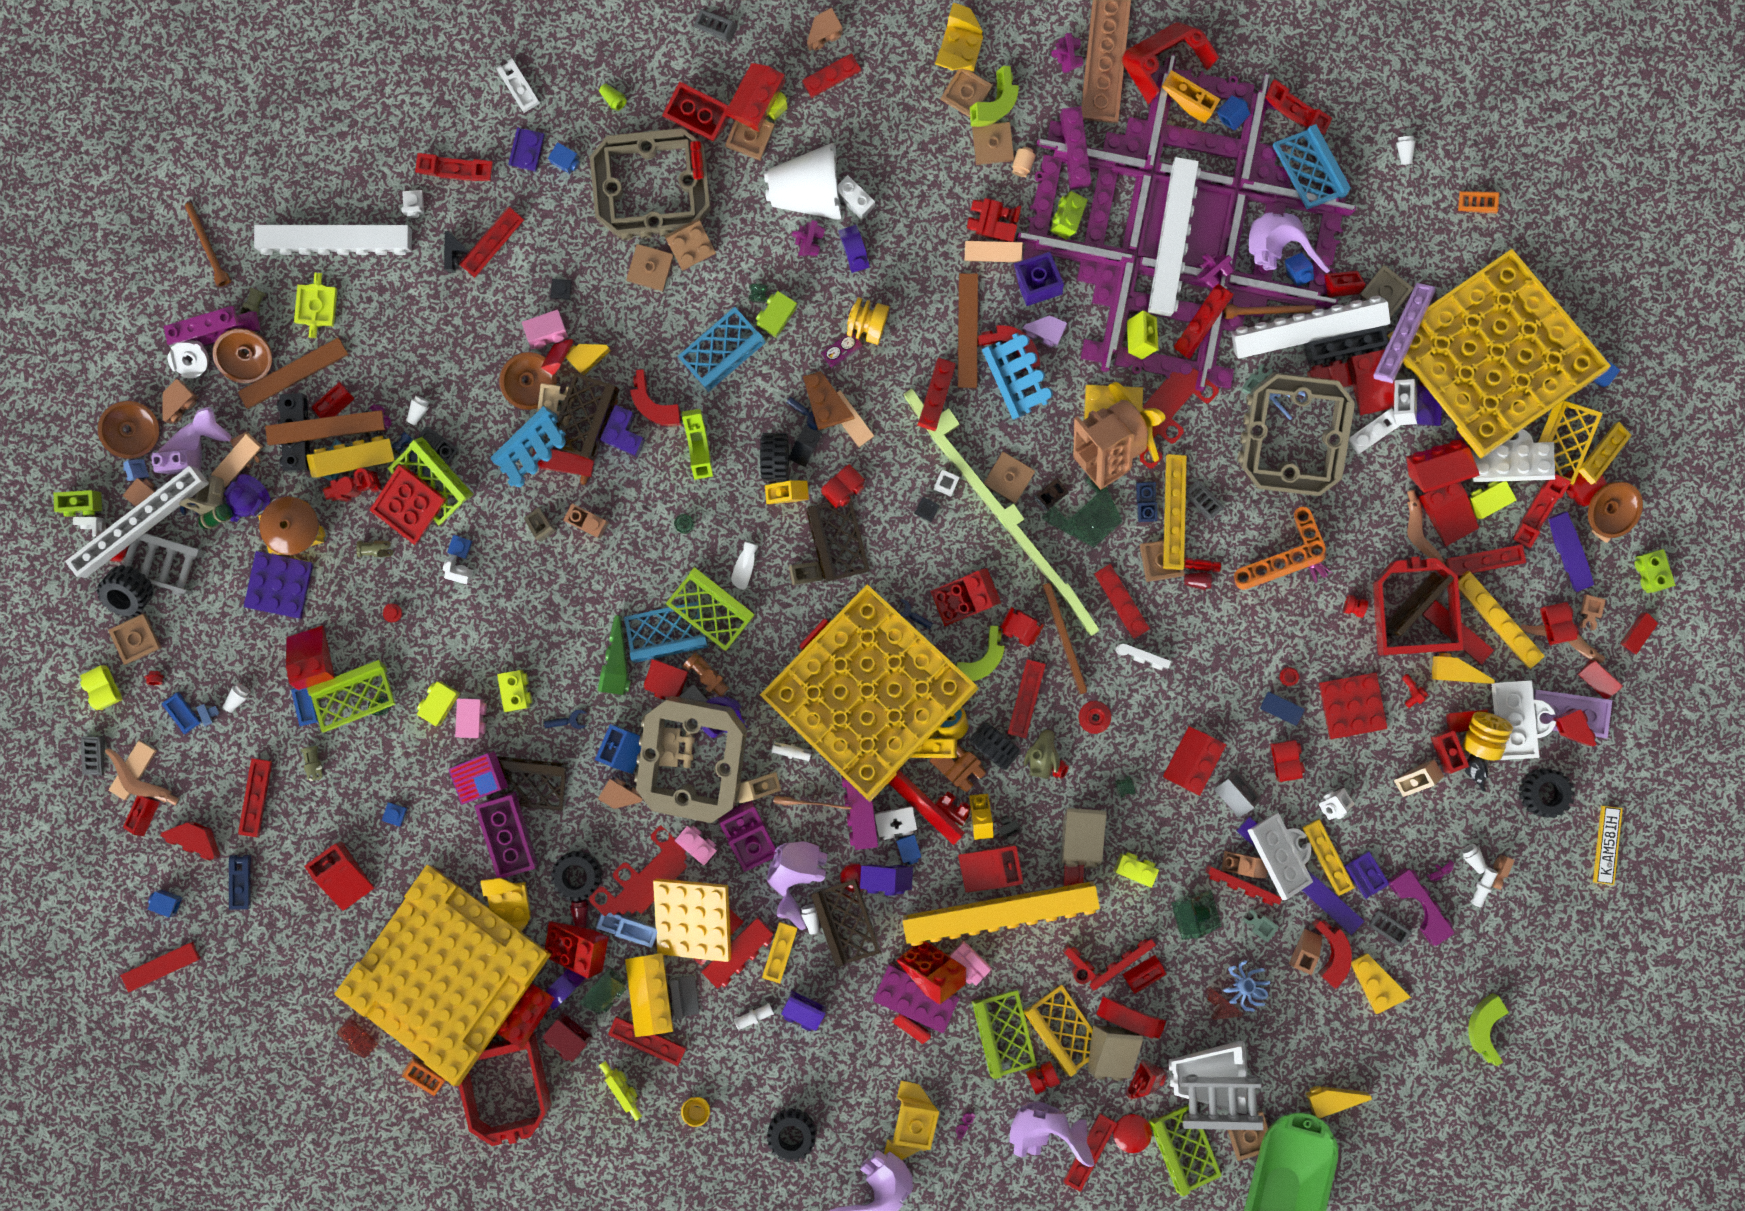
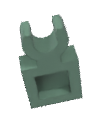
M1263 364L1260 365L1258 375L1252 373L1243 386L1242 391L1246 394H1251V389L1272 374L1273 369L1263 373L1265 367Z
M1249 910V913L1253 915V919L1249 921L1243 918L1244 923L1254 925L1255 927L1252 929V932L1268 943L1279 926L1264 915L1261 919L1257 918L1256 912Z

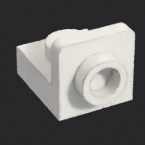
M422 190L403 191V207L401 211L408 218H418L420 214H424Z
M73 517V525H79L80 529H92L93 537H97L106 530L103 518Z
M452 555L448 560H445L443 571H445L444 578L467 584L472 578L474 570L468 569L463 565L456 566L457 556Z

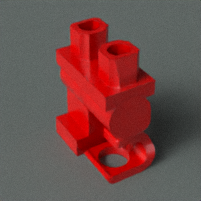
M984 198V200H973L970 211L979 212L980 217L979 219L969 217L966 228L975 231L977 235L1002 242H1013L1022 206L1009 210V208L1003 207V203L987 198ZM1003 217L1004 219H1007L1010 222V224L1000 222L999 219Z
M358 468L354 472L353 478L343 477L339 480L334 479L330 481L331 486L323 488V493L326 500L348 502L352 500L351 497H358L363 491L370 489L376 493L383 489L377 472Z

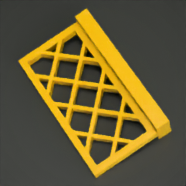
M1563 400L1552 408L1538 443H1560L1563 451L1555 454L1554 458L1565 454L1569 463L1558 467L1554 459L1555 472L1558 471L1559 475L1564 477L1560 470L1571 466L1574 471L1572 479L1564 478L1570 480V484L1574 485L1579 473L1578 470L1583 464L1603 413ZM1568 407L1574 409L1578 416L1567 420L1564 412ZM1588 414L1597 417L1595 423L1586 426L1582 418ZM1580 419L1584 428L1573 432L1569 423ZM1567 425L1570 434L1560 438L1557 429ZM1586 431L1588 440L1579 444L1575 435ZM1572 436L1576 446L1566 450L1562 440ZM1578 448L1581 457L1571 461L1568 452Z
M1062 984L1031 1007L1023 1010L1025 1016L1066 1075L1072 1077L1077 1073L1078 1069L1089 1062V1055L1086 1057V1053L1090 1054V1051L1086 1050L1088 1040H1091L1089 1033L1092 1036L1093 1029ZM1059 991L1065 996L1063 1005L1053 1003L1054 996ZM1042 1004H1049L1048 1016L1041 1015L1037 1008ZM1053 1005L1063 1007L1061 1018L1051 1017ZM1066 1008H1072L1075 1011L1074 1021L1064 1019ZM1051 1019L1060 1020L1059 1032L1050 1029ZM1064 1021L1074 1023L1072 1034L1062 1033ZM1077 1024H1083L1086 1027L1085 1036L1075 1035ZM1062 1035L1071 1036L1070 1048L1061 1045ZM1075 1037L1085 1039L1083 1050L1073 1049ZM1073 1051L1082 1053V1059L1076 1065L1072 1061Z

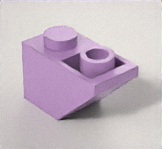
M1049 315L1024 325L1022 332L1028 335L1031 340L1037 338L1042 341L1043 345L1052 348V346L1057 347L1067 323Z

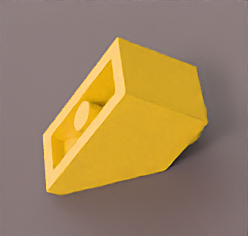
M578 344L570 348L566 358L582 375H585L611 350L607 345Z
M790 480L765 485L766 504L809 500L808 482Z

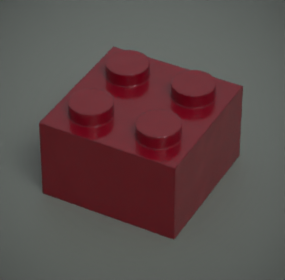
M563 1012L542 1038L545 1039L544 1042L548 1047L555 1048L560 1052L561 1058L565 1061L573 1062L593 1037Z

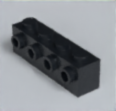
M1384 325L1311 341L1304 345L1308 364L1314 363L1317 366L1326 364V360L1333 359L1335 362L1344 360L1345 356L1348 355L1353 357L1364 354L1363 352L1380 351L1388 345V338Z
M303 393L279 394L277 408L280 411V419H278V424L309 420L307 395ZM310 440L279 444L280 449H282L280 466L283 468V471L288 473L310 472L306 455L310 454Z

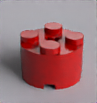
M1011 606L1000 627L1004 635L1010 638L1014 635L1019 638V643L1029 647L1031 644H1035L1045 624L1041 622L1038 625L1037 619L1020 610L1014 612V607Z

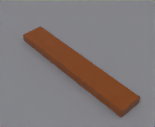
M959 273L958 388H977L978 274Z
M338 337L238 391V394L245 407L250 409L349 354Z
M379 410L267 425L265 430L267 445L271 446L385 430L383 411Z
M1051 583L1044 584L1042 588L1078 693H1086L1087 688Z

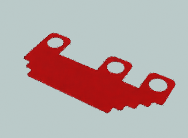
M1192 368V371L1187 375L1181 372H1172L1170 378L1166 379L1143 405V409L1155 408L1162 411L1165 415V420L1162 423L1152 427L1153 439L1159 434L1169 443H1176L1183 435L1184 429L1172 417L1192 394H1195L1204 403H1210L1219 393L1218 387L1206 378L1204 386L1212 387L1213 394L1211 397L1205 398L1201 395V391L1195 388L1199 373L1195 368ZM1169 426H1175L1178 429V435L1175 438H1169L1166 435V429ZM1147 446L1146 450L1139 455L1140 462L1147 468L1152 469L1162 459V453L1157 450L1159 460L1148 463L1144 459L1145 453L1149 451Z
M662 825L651 834L652 841L662 851L639 874L626 862L622 863L613 872V878L624 888L616 898L602 886L598 887L589 897L590 903L604 916H607L608 913L616 915L618 912L625 914L627 911L631 914L635 911L642 914L654 902L653 881L655 879L675 880L687 868V865L684 863L687 859V856L684 854L686 850L675 842V838L669 832V838L666 842H659L657 840L656 834L658 831H667ZM623 868H627L631 872V877L627 881L621 880L618 876L619 871ZM599 892L607 895V902L603 905L595 902V896Z

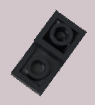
M427 425L416 438L423 437L446 464L450 462L459 450Z

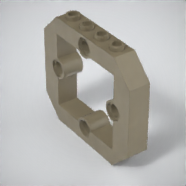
M683 128L606 136L590 155L595 217L598 222L618 238H622V240H632L634 236H640L644 239L651 238L654 234L665 237V235L698 218L702 222L711 211L704 145L701 143L704 178L695 180L691 156L693 151H691L690 143L698 140ZM645 145H652L651 150L643 151ZM685 148L687 170L680 173L678 181L681 189L689 193L691 211L660 214L652 211L646 214V216L617 219L615 200L622 197L624 190L620 181L613 178L611 156L639 153L644 159H652L656 156L657 151ZM687 178L694 180L691 185H685L684 181ZM611 186L618 187L616 192H608ZM652 220H659V224L657 226H650V222Z
M1273 372L1253 387L1251 394L1248 393L1246 405H1249L1248 413L1244 414L1243 424H1246L1245 432L1241 433L1240 443H1243L1242 451L1238 452L1237 462H1240L1239 465L1258 489L1320 496L1341 481L1355 402L1341 383L1336 379ZM1300 391H1305V398L1298 401L1297 394ZM1270 393L1290 395L1291 401L1298 406L1309 405L1312 398L1335 401L1331 428L1326 429L1322 434V441L1328 446L1323 475L1300 472L1299 468L1290 461L1282 462L1278 469L1258 467L1262 440L1268 432L1265 421ZM1255 425H1260V432L1253 434L1252 428ZM1332 434H1337V440L1334 443H1330L1329 437ZM1291 467L1293 469L1292 474L1285 476V470Z
M671 696L643 716L641 722L643 734L639 739L641 752L637 756L639 768L635 774L634 782L637 783V792L651 811L713 823L733 809L738 803L748 729L732 707ZM691 718L697 720L698 726L692 724ZM665 719L682 722L684 730L690 734L697 733L703 727L728 731L725 754L715 766L717 775L721 777L719 799L697 795L696 789L690 784L682 785L677 791L656 787L660 758L665 752L662 744ZM649 748L654 749L656 755H652L649 751ZM723 763L729 764L731 770L724 768ZM682 792L687 794L688 799L682 797Z

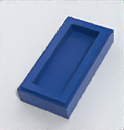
M307 688L301 690L291 689L299 726L319 722L312 697L309 696Z
M176 692L161 703L184 734H187L202 723L180 692Z

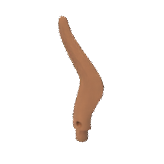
M1415 490L1407 491L1409 498L1407 503L1410 513L1407 534L1410 541L1429 558H1437L1445 565L1440 553L1423 535L1420 499H1417Z
M1521 625V629L1527 633L1546 636L1544 625ZM1579 634L1576 640L1568 642L1579 653L1590 660L1594 659L1602 663L1605 659L1603 655L1597 653L1595 648L1589 646Z
M111 749L105 750V753L114 763L123 788L128 793L137 796L153 797L164 803L168 801L175 806L180 799L171 795V791L137 780L124 760Z
M786 796L774 797V804H782L784 806L808 804L853 809L850 806L803 801Z

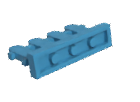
M1018 333L1012 335L1013 339L1004 344L999 341L995 343L996 346L992 345L982 349L1012 419L1020 418L1032 412L1031 407L1042 403L1043 406L1048 404V399L1053 396L1051 388L1042 389L1040 382L1045 379L1044 371H1034L1032 364L1036 363L1037 355L1034 352L1026 353L1024 347L1029 344V337L1027 335L1019 336ZM1019 350L1021 357L1010 362L1007 355ZM1027 368L1029 374L1017 379L1015 373ZM1034 385L1037 392L1025 397L1023 390Z
M545 406L490 457L493 463L501 467V472L507 473L509 477L507 482L510 486L522 487L525 483L523 476L527 472L535 474L538 471L537 462L540 459L543 461L551 459L552 452L550 449L554 446L562 448L565 445L564 436L566 433L563 430H559L556 425L558 422L557 414ZM545 434H547L550 439V441L547 444L542 438ZM532 447L536 451V454L534 456H532L529 451V449H531ZM518 460H520V462L523 465V467L520 470L516 465V462Z

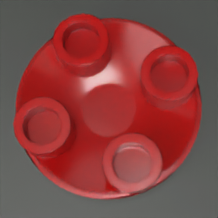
M1125 1114L1117 1121V1125L1113 1130V1137L1121 1150L1128 1153H1138L1149 1145L1152 1138V1130L1148 1121L1142 1116Z

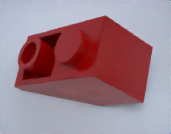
M1572 709L1553 717L1561 736L1585 746L1597 745L1595 733L1587 724L1588 717L1581 709Z

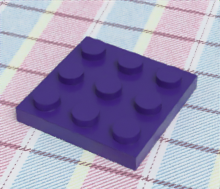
M256 551L243 607L302 619L314 563Z

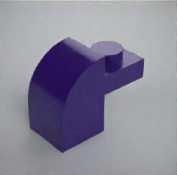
M857 225L838 230L851 273L870 268Z
M567 969L545 991L555 998L550 1008L554 1011L586 977Z

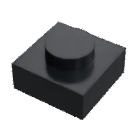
M552 279L550 298L570 300L572 281Z
M923 497L914 514L931 523L940 505Z

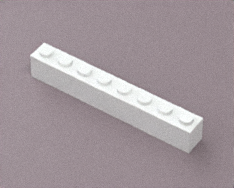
M1177 157L1173 161L1148 313L1171 316L1174 311H1177L1179 300H1176L1177 292L1180 293L1182 285L1179 277L1180 274H1183L1185 262H1182L1183 255H1186L1188 243H1185V240L1191 231V224H1188L1189 217H1192L1194 213V206L1191 205L1192 198H1196L1198 188L1195 186V180L1199 179L1201 168H1198L1199 161Z
M254 225V248L264 255H272L273 252H280L282 255H291L292 252H299L301 255H310L311 252H318L320 255H329L330 252H337L339 255H349V252H356L358 255H368V252H375L377 255H387V252H394L396 255H406V252H412V229L408 225Z
M1373 296L1367 301L1356 300L1345 306L1334 305L1331 309H1316L1306 315L1300 313L1293 315V318H1277L1271 323L1260 322L1255 324L1254 327H1239L1236 331L1231 332L1234 353L1239 359L1315 340L1390 324L1388 302L1381 296Z
M188 466L65 562L76 577L87 578L180 506V501L192 497L208 485L209 482L198 468Z

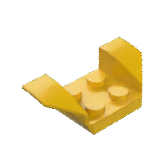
M953 2L945 35L935 62L936 65L952 71L965 69L974 72L983 41V31L970 8Z
M503 878L481 880L483 896H487L489 908L522 932L531 917L526 882L512 883Z
M907 1081L900 1082L897 1098L901 1101V1107L893 1140L887 1139L884 1155L891 1152L901 1160L920 1150H931L939 1116L938 1109L932 1104L919 1084Z

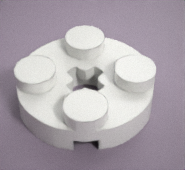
M186 340L172 346L168 354V362L170 367L180 373L181 376L196 378L207 369L209 356L201 342ZM189 355L193 358V360L191 361V363H189V361L185 360L184 357Z

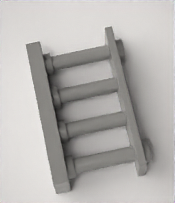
M144 533L129 545L123 563L125 567H131L138 543L140 544L141 541L148 542L147 546L149 547L141 573L146 575L151 584L173 590L172 594L182 597L185 594H192L191 590L185 589V584L193 560L196 557L203 558L204 550L148 533ZM162 546L166 548L167 554L159 580L148 578L156 549ZM178 552L185 553V560L177 586L168 584L166 581L174 556Z
M1188 1074L1182 1077L1181 1085L1182 1087H1188L1189 1113L1184 1114V1129L1263 1130L1264 1119L1263 1116L1257 1114L1256 1088H1261L1262 1078H1257L1255 1075H1247L1245 1077H1198L1196 1074ZM1196 1087H1208L1209 1113L1207 1115H1201L1197 1112ZM1216 1087H1228L1229 1113L1227 1115H1219L1217 1113ZM1236 1088H1248L1249 1114L1239 1115L1237 1113Z

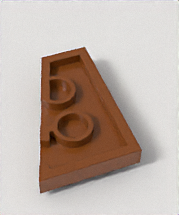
M821 371L803 376L818 430L855 419L852 412Z

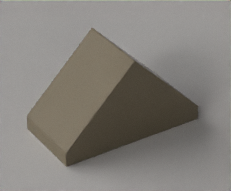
M540 507L524 517L537 541L542 542L557 531Z
M819 562L789 566L793 586L822 581Z

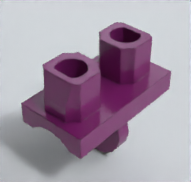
M1066 33L1065 37L1060 38L1059 43H1056V50L1051 52V56L1057 58L1058 63H1062L1063 73H1069L1072 69L1080 68L1083 65V57L1075 56L1074 50L1080 49V38L1072 37V33Z
M811 220V222L806 223V227L799 226L798 231H792L791 236L796 238L795 245L800 246L799 256H817L819 254L820 246L813 244L812 241L813 237L822 239L825 229L817 225V221Z
M1205 253L1202 256L1204 262L1200 265L1203 270L1196 277L1199 281H1204L1206 285L1213 288L1220 282L1215 275L1217 272L1220 271L1223 276H1227L1234 271L1230 263L1233 259L1230 255L1225 256L1221 254L1218 257L1216 253L1211 256Z

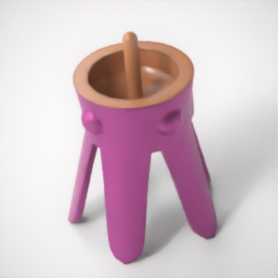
M1321 562L1307 567L1315 583L1318 582L1315 569L1323 578L1328 576L1325 569L1333 573Z

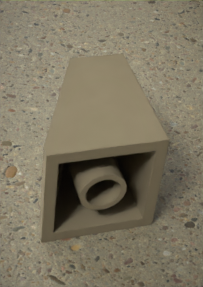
M1067 808L1062 826V864H1066L1068 867L1085 865L1089 869H1095L1097 866L1100 867L1103 859L1106 811Z
M1093 1025L1087 1071L1094 1075V1078L1104 1080L1105 1077H1112L1116 1081H1123V1078L1131 1079L1143 1042V1036L1123 1027Z

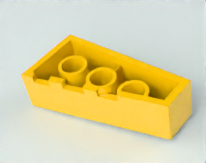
M383 436L371 438L372 442L365 443L364 440L352 442L353 446L345 447V444L333 446V450L326 451V448L315 449L314 454L306 455L311 478L395 461L390 439H383Z

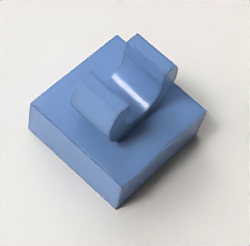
M144 459L127 460L123 463V471H126L128 476L126 478L127 481L149 477Z
M204 704L196 707L204 727L212 724L210 718L219 714L216 706L207 710Z

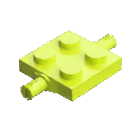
M317 272L314 273V284H297L294 323L310 326L309 338H317V327H334L337 288L321 285L323 274Z
M605 1060L599 1065L605 1074V1082L625 1112L630 1111L635 1121L638 1120L642 1115L636 1108V1097L638 1095L633 1087L629 1088L625 1082L627 1078L622 1071H618L617 1068L611 1070Z

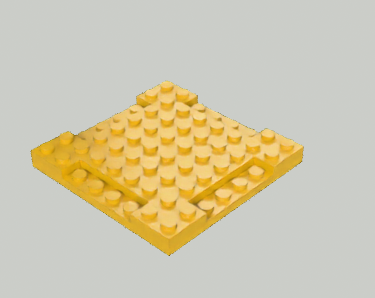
M1510 249L1427 308L1403 360V364L1408 370L1411 368L1455 422L1459 433L1481 459L1573 393L1578 392L1607 372L1611 367L1513 249ZM1393 332L1387 335L1388 343L1392 337Z
M867 584L773 680L760 696L852 786L871 802L896 776L898 769L979 688Z
M426 865L404 897L406 899L363 959L354 965L334 995L360 1015L370 1019L424 1061L425 1065L451 1085L459 1086L551 956V953L433 866Z

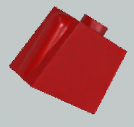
M1573 469L1564 474V477L1572 479ZM1579 472L1574 485L1570 484L1566 493L1571 499L1575 500L1578 506L1585 507L1590 504L1597 491L1608 483L1601 475L1597 482L1590 484Z
M652 659L643 686L645 690L654 692V697L665 700V697L681 696L689 671Z

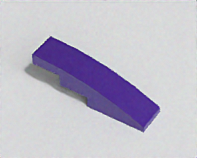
M1564 511L1548 518L1556 550L1561 554L1565 571L1569 573L1573 590L1578 592L1593 586L1594 582L1584 550L1568 512Z

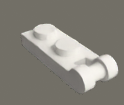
M511 58L507 60L508 63L503 66L499 65L496 69L523 113L540 104V102ZM510 70L514 71L512 74L507 76V72H509Z
M1392 408L1387 410L1349 437V442L1357 454H1360L1400 426L1396 424L1394 410ZM1385 419H1388L1391 423L1388 427L1383 422Z
M1119 644L1116 647L1118 655L1129 654L1134 656V661L1142 664L1145 661L1152 663L1151 667L1161 671L1163 668H1169L1171 663L1167 659L1127 644Z

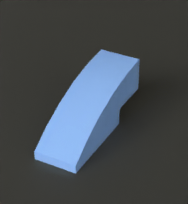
M600 913L596 924V929L651 948L657 935L655 927L620 913L616 915L608 913L607 916Z

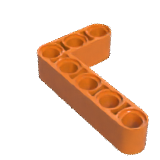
M1299 507L1294 512L1295 525L1304 545L1236 570L1234 579L1239 589L1252 588L1320 563L1326 558L1325 544L1310 509ZM1301 515L1308 516L1305 521L1299 520L1298 517ZM1307 532L1315 533L1312 538L1306 537L1305 534ZM1314 549H1320L1322 550V553L1319 555H1314L1312 551ZM1300 555L1304 559L1296 562L1293 560L1294 557ZM1278 562H1283L1285 564V566L1280 569L1275 567V565ZM1260 569L1267 571L1264 575L1257 574V571ZM1241 576L1248 577V580L1245 582H1240L1238 579Z

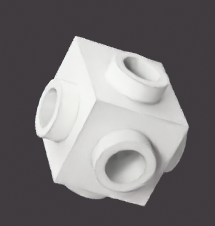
M1344 788L1336 792L1331 790L1323 795L1324 799L1319 803L1322 812L1329 820L1335 817L1337 819L1344 817L1354 805V802Z

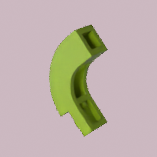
M1002 66L996 71L997 96L995 101L976 102L970 107L971 126L983 127L991 125L1004 117L1013 108L1017 100L1019 85H1012L1013 74L1011 73V66Z
M701 409L683 411L682 419L688 440L694 480L713 477L708 437Z
M989 626L988 649L980 660L973 663L956 662V667L972 681L989 675L1002 659L1005 646L997 645V642H1001V630H998V626Z
M1492 993L1484 998L1473 1010L1469 1020L1468 1033L1473 1049L1479 1054L1482 1053L1487 1063L1491 1062L1498 1066L1503 1061L1491 1043L1490 1031L1493 1024L1509 1012L1500 997Z

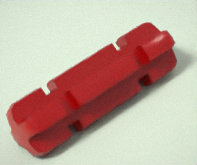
M693 141L690 143L691 151H693L691 152L692 168L694 169L693 177L695 180H700L704 178L701 142Z
M1184 558V568L1220 572L1221 562L1214 561L1212 563L1208 560Z

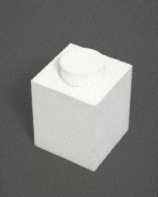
M942 470L934 490L951 497L960 477Z

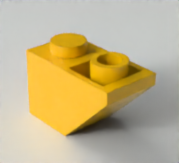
M988 794L970 795L969 801L974 840L993 838V821Z

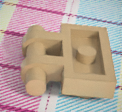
M541 383L537 412L545 406L559 416L560 410H557L558 400H565L569 387H566L565 394L559 393L560 385ZM572 398L569 402L570 407L572 402L574 401V398ZM571 414L563 418L562 422L565 426L569 425V419L572 418Z
M664 727L662 744L665 752L660 758L659 766L678 767V759L684 760L683 768H691V760L693 761L694 758L692 747L693 743H695L693 734L686 732V737L680 736L681 728ZM680 742L685 743L684 754L679 753Z

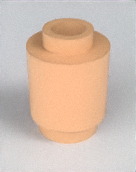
M1023 147L1017 150L1012 165L1013 174L1027 177V174L1030 173L1036 157L1031 148Z

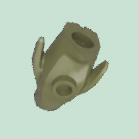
M1045 729L1040 733L1033 746L1029 748L1025 755L1024 766L1026 767L1030 761L1029 775L1050 779L1053 765L1055 773L1059 770L1060 758L1055 749V735L1050 729Z

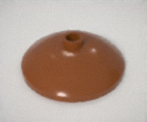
M245 328L227 330L217 338L213 346L215 365L224 376L235 382H256L265 377L272 366L273 357L269 344L261 335ZM243 349H247L249 353H245Z
M522 352L512 356L504 364L500 372L499 385L503 396L510 404L525 410L538 408L541 383L557 385L556 373L551 375L541 368L546 359L545 357L534 352ZM523 376L528 377L526 382L522 381Z
M120 401L105 409L98 421L97 431L100 442L106 450L121 458L132 459L147 454L155 446L159 437V425L155 415L149 408L138 402ZM129 425L130 431L124 432V426Z
M1623 481L1612 482L1599 489L1593 496L1588 508V520L1591 528L1597 534L1606 538H1617L1631 531L1638 523L1643 510V500L1639 490L1635 486Z
M281 497L272 501L264 509L259 522V530L264 543L271 550L284 555H295L307 550L313 544L318 534L319 521L316 512L306 501L296 497ZM286 521L288 525L286 528H283L282 524Z

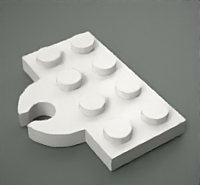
M1522 429L1516 433L1518 436L1516 440L1509 439L1482 459L1473 450V458L1480 475L1474 477L1473 482L1555 480L1554 442L1533 443L1532 436Z
M1532 680L1492 684L1494 715L1506 719L1513 726L1509 741L1505 742L1506 748L1500 760L1539 758L1538 738L1548 735L1556 725V721H1551L1548 724L1543 723L1540 720V716L1542 713L1556 714L1554 709L1545 701L1534 699Z
M1279 813L1269 816L1248 830L1282 900L1289 899L1313 883L1305 867L1311 855V844H1303L1302 848L1298 844L1299 839L1307 836L1304 832L1295 828L1286 829Z

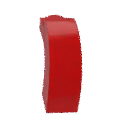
M997 325L995 334H993V331H986L978 336V346L991 345L999 341L1004 344L1012 340V335L1018 333L1019 336L1026 334L1011 326ZM1030 339L1029 344L1024 348L1026 353L1034 352L1037 355L1038 359L1032 366L1033 369H1039V353L1035 344ZM1019 350L1015 351L1018 358L1021 357Z
M643 369L636 370L633 382L634 387H638V389L630 390L632 400L641 414L658 425L681 426L680 406L678 404L659 405L654 403L648 395L646 372Z
M1315 919L1311 924L1327 939L1331 948L1329 961L1318 974L1330 986L1337 989L1349 973L1352 962L1351 947L1341 929L1335 926L1330 930L1332 928L1331 925L1324 919L1322 921Z
M1104 996L1096 1015L1109 1022L1152 1039L1153 1037L1160 1039L1166 1024V1020L1137 1011L1117 1000Z

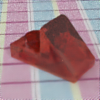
M1208 987L1205 991L1209 996L1207 1000L1215 1006L1219 1004L1211 1015L1213 1020L1242 1016L1243 1013L1238 1008L1230 1004L1228 1000L1213 988Z
M349 1018L336 1032L349 1045L346 1048L348 1051L363 1058H366L379 1044L352 1018Z

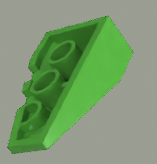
M615 615L609 639L612 644L608 646L605 654L606 661L608 662L607 665L602 666L598 691L625 695L630 690L631 681L628 680L629 673L621 616Z

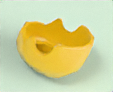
M690 1097L681 1107L682 1119L692 1127L702 1126L708 1121L710 1116L708 1102L701 1097Z

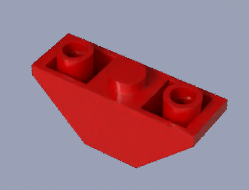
M187 822L160 834L167 843L172 845L179 844L187 852L194 853L195 851L201 854L200 857L205 860L211 861L220 856L212 830L197 822Z

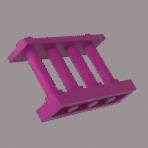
M234 306L163 326L167 345L192 340L201 342L204 347L215 344L217 338L222 333L233 328H245L254 332L261 331L257 312L251 311L236 316Z

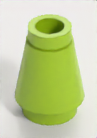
M607 83L600 87L599 92L611 109L620 111L626 105L627 99L624 94Z

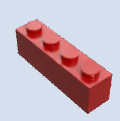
M757 916L731 942V960L729 962L712 960L701 973L717 989L721 985L724 988L732 980L730 978L731 975L735 972L739 974L746 967L744 963L748 959L752 961L760 953L758 949L762 945L766 947L772 942L774 932Z

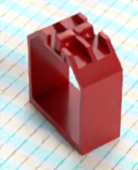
M1415 556L1406 560L1389 563L1372 583L1378 655L1463 650L1458 576L1437 558L1420 560L1419 556ZM1437 571L1441 576L1451 575L1455 578L1447 586L1451 643L1387 647L1382 586L1386 578L1390 574Z
M536 1033L530 1036L523 1049H520L508 1040L488 1044L478 1060L527 1049L541 1110L539 1116L491 1127L480 1120L469 1072L459 1085L469 1132L491 1146L500 1145L502 1140L508 1139L509 1144L517 1143L519 1138H530L552 1105Z

